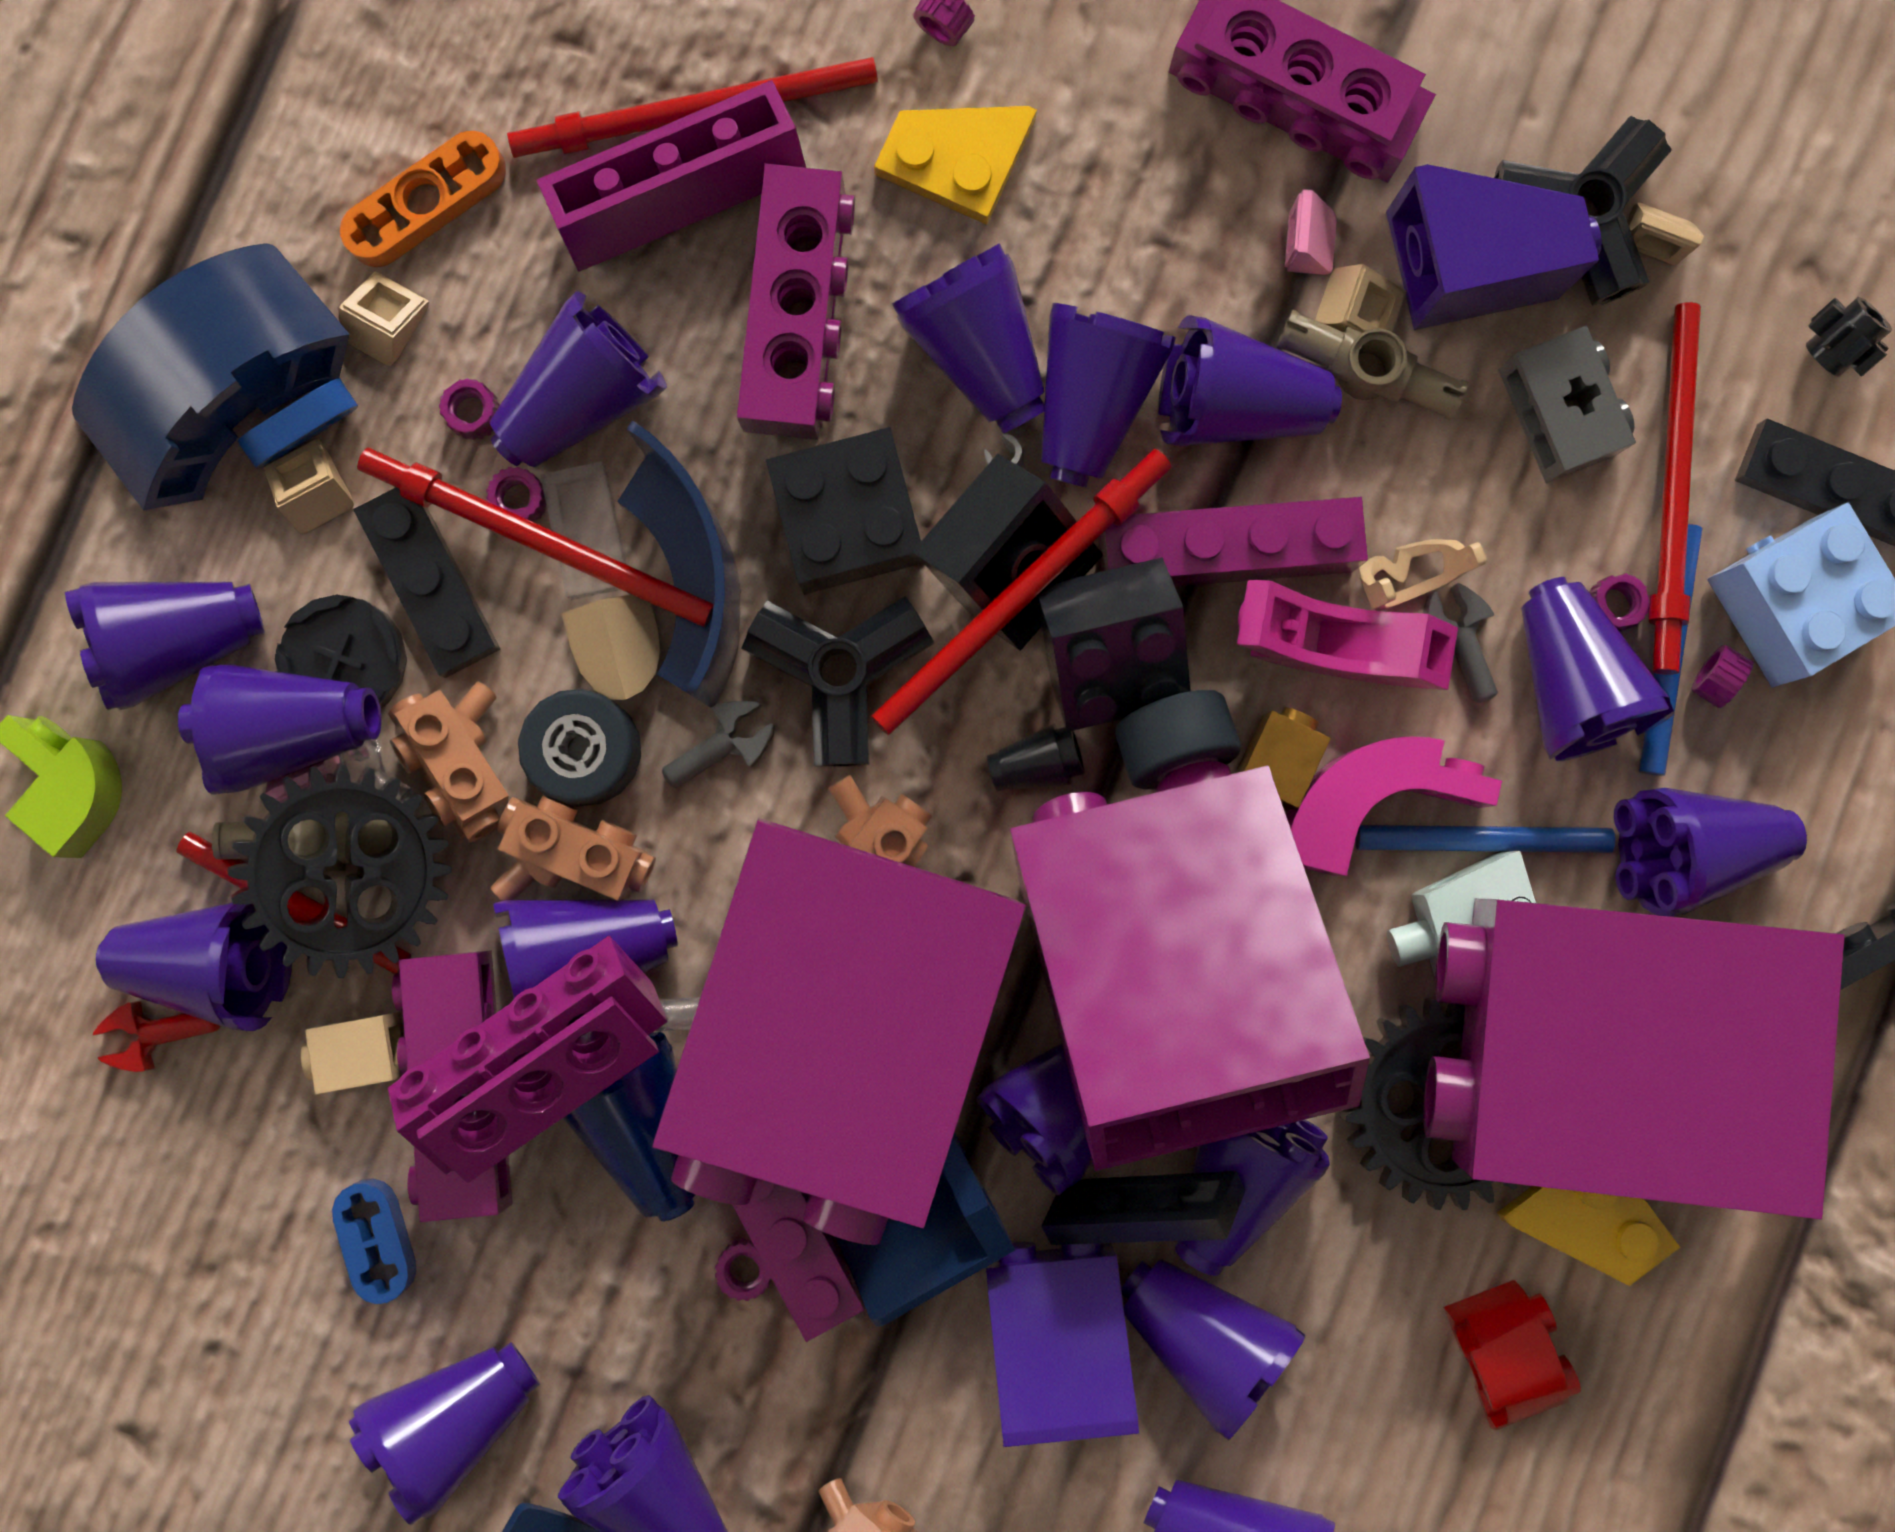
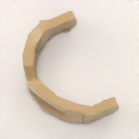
M1430 539L1397 547L1393 563L1384 556H1374L1368 559L1367 562L1359 567L1360 580L1372 610L1382 611L1457 580L1467 572L1485 565L1487 558L1481 544L1478 542L1465 547L1457 540ZM1434 552H1442L1444 572L1441 575L1396 593L1388 578L1377 582L1374 579V575L1381 570L1392 580L1403 583L1407 578L1410 562L1413 557Z

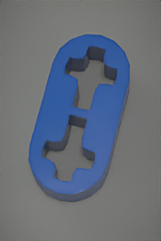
M338 378L318 387L241 436L237 442L254 467L259 469L278 460L355 411L358 408V404L341 379Z
M374 1178L362 1179L343 1189L335 1198L332 1217L351 1285L356 1294L366 1302L373 1304L388 1303L399 1297L411 1286L417 1272L416 1259L398 1198L388 1184ZM360 1193H362L366 1202L377 1201L380 1212L371 1217L373 1237L366 1218H354L351 1207L360 1202ZM375 1245L378 1247L384 1265L395 1263L398 1269V1274L389 1280V1288H387L383 1279L373 1280L370 1276L369 1269L378 1264Z

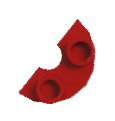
M1511 1280L1443 1307L1459 1349L1465 1356L1476 1383L1474 1387L1491 1429H1501L1565 1404L1570 1396L1581 1392L1580 1382L1572 1364L1564 1354L1558 1356L1549 1333L1557 1331V1325L1548 1303L1540 1293L1528 1297L1524 1289L1515 1280Z

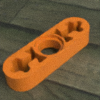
M464 131L455 135L350 208L340 224V237L344 246L364 265L383 267L391 264L497 190L504 181L506 174V164L502 154L494 141L482 132ZM473 152L478 158H483L482 162L486 168L478 175L467 169L468 167L464 160L468 154ZM445 169L460 189L454 194L439 174ZM424 184L437 187L440 192V199L433 211L427 214H415L409 211L408 197L413 189ZM393 205L408 224L403 230L387 210ZM370 223L380 229L379 234L383 239L375 247L365 241L366 236L362 230Z

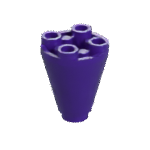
M1000 243L978 256L964 261L942 274V277L892 303L902 328L989 423L997 422L1002 434L1044 412V403L1040 395L1045 390L1015 266L1009 254L1005 255Z
M93 582L81 585L78 589L65 592L67 607L76 629L83 628L89 648L80 650L83 668L91 687H98L107 710L115 708L124 710L134 707L199 672L203 667H208L251 643V636L265 633L261 614L250 584L234 587L232 582Z
M237 665L203 667L200 670L192 694L191 704L182 705L178 712L180 735L185 743L194 744L202 769L203 784L211 795L246 791L360 748L366 740L378 738L382 725L379 700L371 688H359L355 683Z
M1659 788L1639 791L1633 798L1620 800L1614 808L1613 817L1616 829L1619 832L1618 847L1621 860L1615 874L1617 888L1623 898L1626 900L1637 899L1643 908L1658 916L1685 915L1788 866L1793 860L1799 859L1804 854L1807 845V833L1801 818L1795 812L1784 810L1775 805L1671 788Z
M1059 1044L991 1081L982 1090V1093L976 1097L980 1107L994 1121L989 1130L995 1139L1013 1156H1016L1023 1150L1036 1163L1032 1167L1034 1173L1056 1195H1061L1069 1186H1074L1083 1177L1092 1162L1062 1044Z
M1301 1120L1198 1146L1192 1173L1236 1171L1246 1191L1227 1239L1178 1241L1175 1251L1179 1257L1196 1270L1211 1276H1218L1225 1266L1233 1265L1324 1176L1330 1166L1329 1157L1322 1149L1328 1136L1313 1123Z
M512 1342L500 1351L492 1347L372 1397L360 1404L353 1411L354 1417L349 1420V1424L355 1434L350 1439V1443L361 1462L371 1473L382 1466L393 1486V1489L388 1492L392 1503L402 1518L409 1525H412L422 1517L425 1519L430 1518L441 1509L529 1403L530 1398L528 1394L540 1386V1382Z
M644 1396L633 1403L625 1412L621 1421L605 1434L600 1429L590 1432L572 1451L570 1458L577 1466L560 1489L558 1498L570 1513L597 1531L728 1532L674 1419L651 1396Z

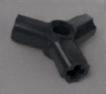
M1633 116L1628 117L1580 174L1502 160L1496 168L1494 176L1496 179L1582 196L1595 204L1598 216H1588L1594 217L1599 225L1602 240L1601 251L1598 255L1599 261L1582 276L1592 306L1597 304L1604 305L1621 299L1632 292L1642 289L1650 282L1623 213V209L1628 201L1672 151L1666 141V133L1650 120H1640Z
M906 596L838 638L767 600L750 625L741 649L812 687L814 766L852 767L870 765L867 685L935 643L922 619ZM837 654L847 655L857 664L854 678L843 686H832L827 684L822 678L824 663L831 656Z

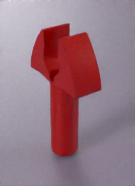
M135 1001L115 1009L97 1026L92 1035L110 1033L121 1029L128 1034H137L138 1039L131 1042L126 1051L100 1056L97 1059L117 1069L143 1072L155 1068L151 1053L157 1045L216 1032L221 1026L185 1013L150 1020L143 1016L141 1001Z

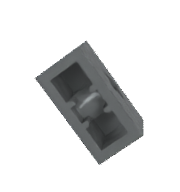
M1587 325L1520 351L1498 369L1546 484L1613 458L1636 443L1632 434L1635 429L1632 412L1623 399L1617 398L1608 377L1610 373L1608 355L1600 342L1593 341ZM1564 399L1566 401L1576 399L1580 408L1578 406L1568 408L1564 403Z

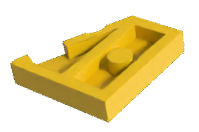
M1030 106L901 110L874 165L875 175L987 225L1034 125L1037 109Z
M1531 1186L1497 1212L1501 1220L1510 1226L1628 1286L1632 1285L1680 1248L1645 1199Z

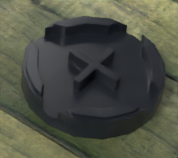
M336 594L310 601L291 615L284 626L286 631L282 635L281 644L277 643L275 653L277 672L355 683L359 688H371L377 695L380 708L391 701L403 682L407 655L402 633L387 613L363 599Z

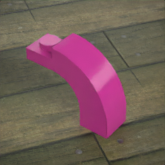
M1248 580L1245 600L1240 607L1238 615L1239 635L1237 644L1251 649L1250 656L1289 668L1345 679L1393 686L1448 690L1458 627L1430 614L1384 612L1346 607L1310 598L1270 580Z
M1412 736L1392 738L1349 751L1321 768L1313 776L1300 807L1288 810L1286 817L1304 869L1332 876H1347L1360 824L1371 808L1385 797L1396 792H1413L1476 808L1497 806L1502 780L1483 776L1485 766L1472 761L1446 758L1445 765L1440 766L1445 740Z

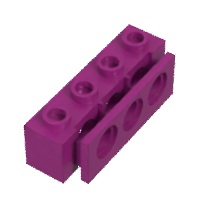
M1199 0L1175 46L1168 73L1176 76L1179 83L1192 93L1202 96L1212 94L1232 104L1236 113L1244 119L1257 124L1267 122L1287 132L1290 139L1298 146L1313 152L1323 150L1343 160L1347 169L1355 175L1369 180L1378 178L1386 183L1390 181L1402 162L1436 96L1435 93L1420 86L1426 75L1425 73L1280 0Z
M765 163L737 409V419L743 432L819 440V431L823 426V421H832L835 383L827 382L830 359L839 358L842 321L834 320L837 296L845 297L848 280V258L841 257L843 234L852 235L855 216V195L845 194L842 171ZM803 241L819 243L815 249L809 252L794 250ZM805 301L813 304V307L802 315L786 313V310L796 302ZM799 362L807 366L803 374L796 378L786 379L778 375L779 371L789 363Z
M610 935L590 949L579 952L567 965L535 987L526 989L518 994L509 1005L480 1025L464 1031L455 1042L423 1064L412 1067L397 1082L389 1086L388 1093L397 1132L443 1173L447 1175L454 1171L467 1183L471 1182L659 1052L656 1043L648 1035L666 1024L668 1020L653 983Z

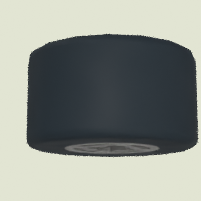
M584 689L559 691L540 701L524 719L518 738L520 765L530 784L547 798L575 806L602 804L621 794L635 777L641 759L640 734L631 716L613 700Z
M1195 690L1157 700L1125 716L1116 725L1115 736L1130 782L1134 787L1143 790L1157 789L1158 784L1164 777L1189 764L1216 761L1228 765L1239 756L1241 751V743L1225 697L1215 690Z

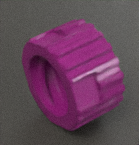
M921 0L913 13V18L924 32L939 43L953 47L958 44L962 36L967 33L975 21L973 10L966 4L965 0Z
M465 378V380L459 379L452 386L443 390L444 392L440 397L439 404L440 415L447 421V426L458 436L461 435L463 438L476 440V438L483 439L484 436L491 435L493 429L490 425V420L500 406V403L496 400L498 399L497 396L483 382L480 383L478 380ZM468 398H477L483 403L482 416L473 423L460 420L457 415L459 404Z
M510 466L507 467L508 469H501L498 474L493 475L492 481H489V486L486 488V500L532 522L541 519L548 505V495L542 488L543 484L533 473L521 467L512 468ZM516 485H526L530 491L528 506L519 509L507 508L504 503V496L507 490Z
M1627 573L1615 577L1611 575L1598 581L1589 591L1619 632L1639 625V622L1643 621L1649 612L1650 603L1646 589L1647 586L1634 575H1628ZM1610 590H1617L1626 597L1630 609L1625 616L1616 617L1609 610L1606 597Z
M1722 645L1701 667L1694 679L1691 690L1717 708H1722L1737 695L1738 691L1747 681L1754 662L1731 647Z
M743 1238L738 1241L735 1240L731 1245L728 1244L720 1254L719 1262L715 1265V1278L718 1280L717 1285L720 1286L721 1291L726 1293L729 1298L732 1299L733 1297L736 1301H749L752 1298L756 1299L760 1294L762 1295L765 1289L769 1287L772 1278L751 1240ZM740 1255L753 1259L759 1267L758 1278L752 1282L737 1280L730 1272L732 1261Z

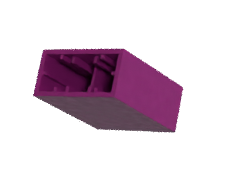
M1216 761L1197 762L1183 766L1164 777L1157 786V793L1108 805L1105 798L1096 793H1070L1054 798L1039 807L1032 816V823L1010 828L1019 884L1095 1171L1360 1105L1370 1056L1269 766L1232 774L1230 768L1224 763Z
M758 818L652 1146L653 1148L678 1155L671 1181L678 1187L695 1195L733 1205L750 1204L757 1179L807 1193L810 1196L803 1215V1220L807 1224L829 1235L861 1244H880L888 1218L924 1229L1026 905L989 890Z
M1475 898L1473 925L1444 922L1440 932L1435 972L1436 999L1439 1003L1465 1005L1461 1059L1432 1056L1429 1062L1424 1093L1423 1119L1425 1136L1427 1138L1453 1141L1452 1160L1472 1179L1822 1220L1845 934Z

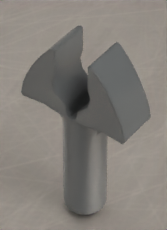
M1457 583L1451 587L1455 601L1461 610L1457 623L1447 619L1444 615L1443 606L1437 592L1427 597L1423 613L1430 614L1458 627L1454 653L1473 700L1477 703H1483L1493 699L1497 695L1498 690L1475 634L1480 621L1494 616V612L1478 594L1468 587Z
M734 701L713 706L711 710L719 718L715 734L664 766L662 769L663 777L671 787L678 788L729 754L743 756L747 765L753 767L765 753L772 739L775 725L770 723L758 731L754 737L748 739L741 737L732 739V735L737 731L738 722L743 717L749 716L760 709L762 705L751 701Z

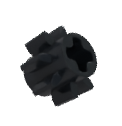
M1857 297L1845 308L1837 298H1834L1811 318L1812 322L1808 326L1816 335L1806 343V347L1813 358L1834 376L1840 377L1850 367L1860 376H1864L1887 356L1885 352L1889 348L1881 340L1892 331V328L1884 316L1865 299Z

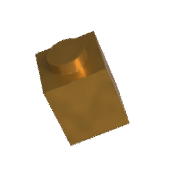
M1284 707L1281 714L1272 710L1261 717L1236 773L1269 766L1283 809L1287 811L1297 809L1301 805L1331 738L1316 731L1319 722L1303 712L1289 707Z

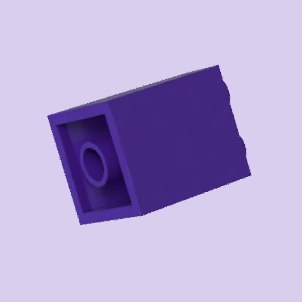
M1426 164L1413 169L1386 211L1414 330L1557 300L1599 261L1598 255L1602 244L1600 228L1596 219L1588 216L1585 199L1582 196Z
M1014 1242L1013 1245L1016 1249L1014 1252L986 1267L1003 1447L1140 1434L1117 1255L1112 1244L1062 1245V1248L1036 1251V1245L1033 1242Z

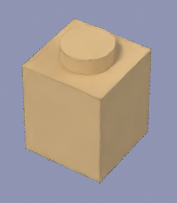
M401 1012L333 1023L305 1030L307 1042H304L301 1047V1063L306 1078L310 1081L313 1080L315 1094L392 1081L402 1076L397 1061L398 1041L400 1037H404Z

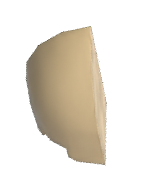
M629 594L597 600L561 613L574 659L580 673L593 690L608 699L626 700L644 691L656 674L660 656L658 626L651 603Z

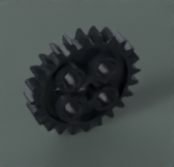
M338 763L334 771L333 781L326 782L319 769L314 766L309 768L308 787L301 789L288 776L282 779L287 797L281 802L265 793L259 796L269 812L264 819L244 814L242 817L243 822L255 834L252 840H232L231 847L239 853L246 855L247 863L228 867L227 874L236 879L247 880L248 886L236 891L230 897L233 904L254 905L255 908L243 918L241 923L245 930L266 925L267 929L258 943L263 951L274 947L282 941L285 944L281 956L283 965L290 966L303 953L307 955V971L310 975L316 976L324 961L332 960L337 977L344 978L348 970L349 960L357 959L367 974H371L374 967L373 954L381 951L395 964L399 961V957L394 943L400 938L417 947L421 944L417 933L412 927L417 921L436 925L437 918L425 906L428 900H447L448 894L432 884L434 877L452 873V867L433 861V854L449 846L448 840L444 838H428L426 832L439 821L437 815L427 814L415 817L413 813L422 801V797L417 793L408 795L401 801L396 799L401 780L392 776L380 789L375 788V769L365 767L357 782H351L346 764ZM339 812H345L348 817L345 857L351 864L358 866L357 874H349L345 878L344 892L347 923L343 928H336L334 925L337 898L336 882L329 875L323 874L324 867L336 865L337 862L335 816ZM385 820L392 831L390 845L386 850L378 854L363 853L358 844L359 831L369 821ZM300 821H318L325 832V839L321 848L315 853L305 856L291 851L288 844V836L293 826ZM380 885L387 887L392 898L388 911L381 917L374 919L360 916L357 903L361 893L371 886ZM308 886L321 890L325 902L319 915L309 920H298L289 915L287 905L289 898L295 891Z
M1425 998L1423 1017H1419L1411 1006L1403 1004L1399 1006L1401 1025L1396 1026L1389 1020L1380 1017L1376 1022L1383 1038L1377 1042L1363 1037L1370 1060L1360 1105L1339 1112L1340 1118L1347 1122L1359 1123L1360 1129L1353 1132L1346 1140L1354 1148L1370 1147L1360 1161L1361 1166L1366 1170L1373 1171L1385 1165L1378 1182L1390 1191L1404 1179L1402 1198L1414 1204L1425 1189L1427 1203L1435 1210H1441L1447 1193L1450 1194L1455 1206L1461 1210H1468L1470 1191L1473 1190L1487 1203L1494 1202V1192L1491 1184L1494 1181L1472 1179L1452 1160V1154L1441 1164H1432L1428 1157V1147L1433 1138L1425 1136L1423 1121L1425 1083L1430 1059L1432 1056L1439 1057L1440 1050L1451 1041L1459 1042L1462 1047L1465 1005L1448 1004L1444 1015L1436 999ZM1408 1080L1414 1090L1413 1102L1407 1110L1401 1113H1392L1387 1101L1389 1090L1394 1084ZM1423 1121L1412 1132L1408 1140L1401 1139V1132L1406 1127ZM1499 1182L1512 1190L1517 1188V1184Z

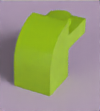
M7 715L0 723V743L34 771L38 777L5 814V817L52 857L82 858L109 827L119 809L122 796V779L116 759L102 741L74 736L71 738L64 729L43 716L29 719Z

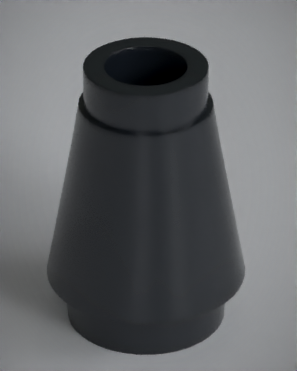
M1055 723L999 750L997 753L987 755L990 775L997 792L1005 789L1071 785V778L1085 774L1084 763L1075 732H1067L1065 727L1057 729Z

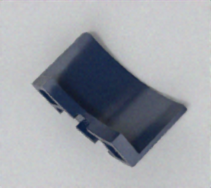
M263 243L227 251L203 260L166 280L140 299L119 319L101 341L81 376L74 395L72 414L143 511L203 500L206 487L216 466L231 445L239 438L233 431V428L258 407L266 415L285 402L338 379L350 334L277 247L272 244Z
M631 421L626 430L646 457L617 502L637 517L653 534L669 564L674 586L714 604L713 615L706 628L676 615L671 644L657 675L712 708L716 706L726 687L734 666L740 641L741 588L737 566L731 546L718 519L689 473L671 451L657 438L634 421Z
M955 1131L924 1229L888 1218L880 1244L867 1245L835 1237L858 1287L868 1316L877 1327L886 1325L1016 1250L986 1189L981 1185L966 1159L965 1154L967 1153Z

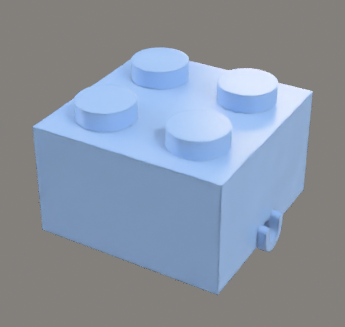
M1849 502L1805 521L1775 540L1770 535L1746 548L1749 555L1707 579L1771 687L1810 677L1895 626V578Z

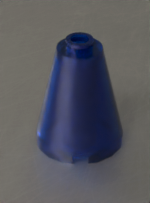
M653 1032L648 1036L656 1043L659 1050L658 1053L569 1113L563 1119L642 1216H657L659 1221L665 1222L688 1212L695 1204L693 1200L695 1194L678 1187L671 1181L678 1155L652 1147L677 1070L672 1045L669 1044L663 1032Z

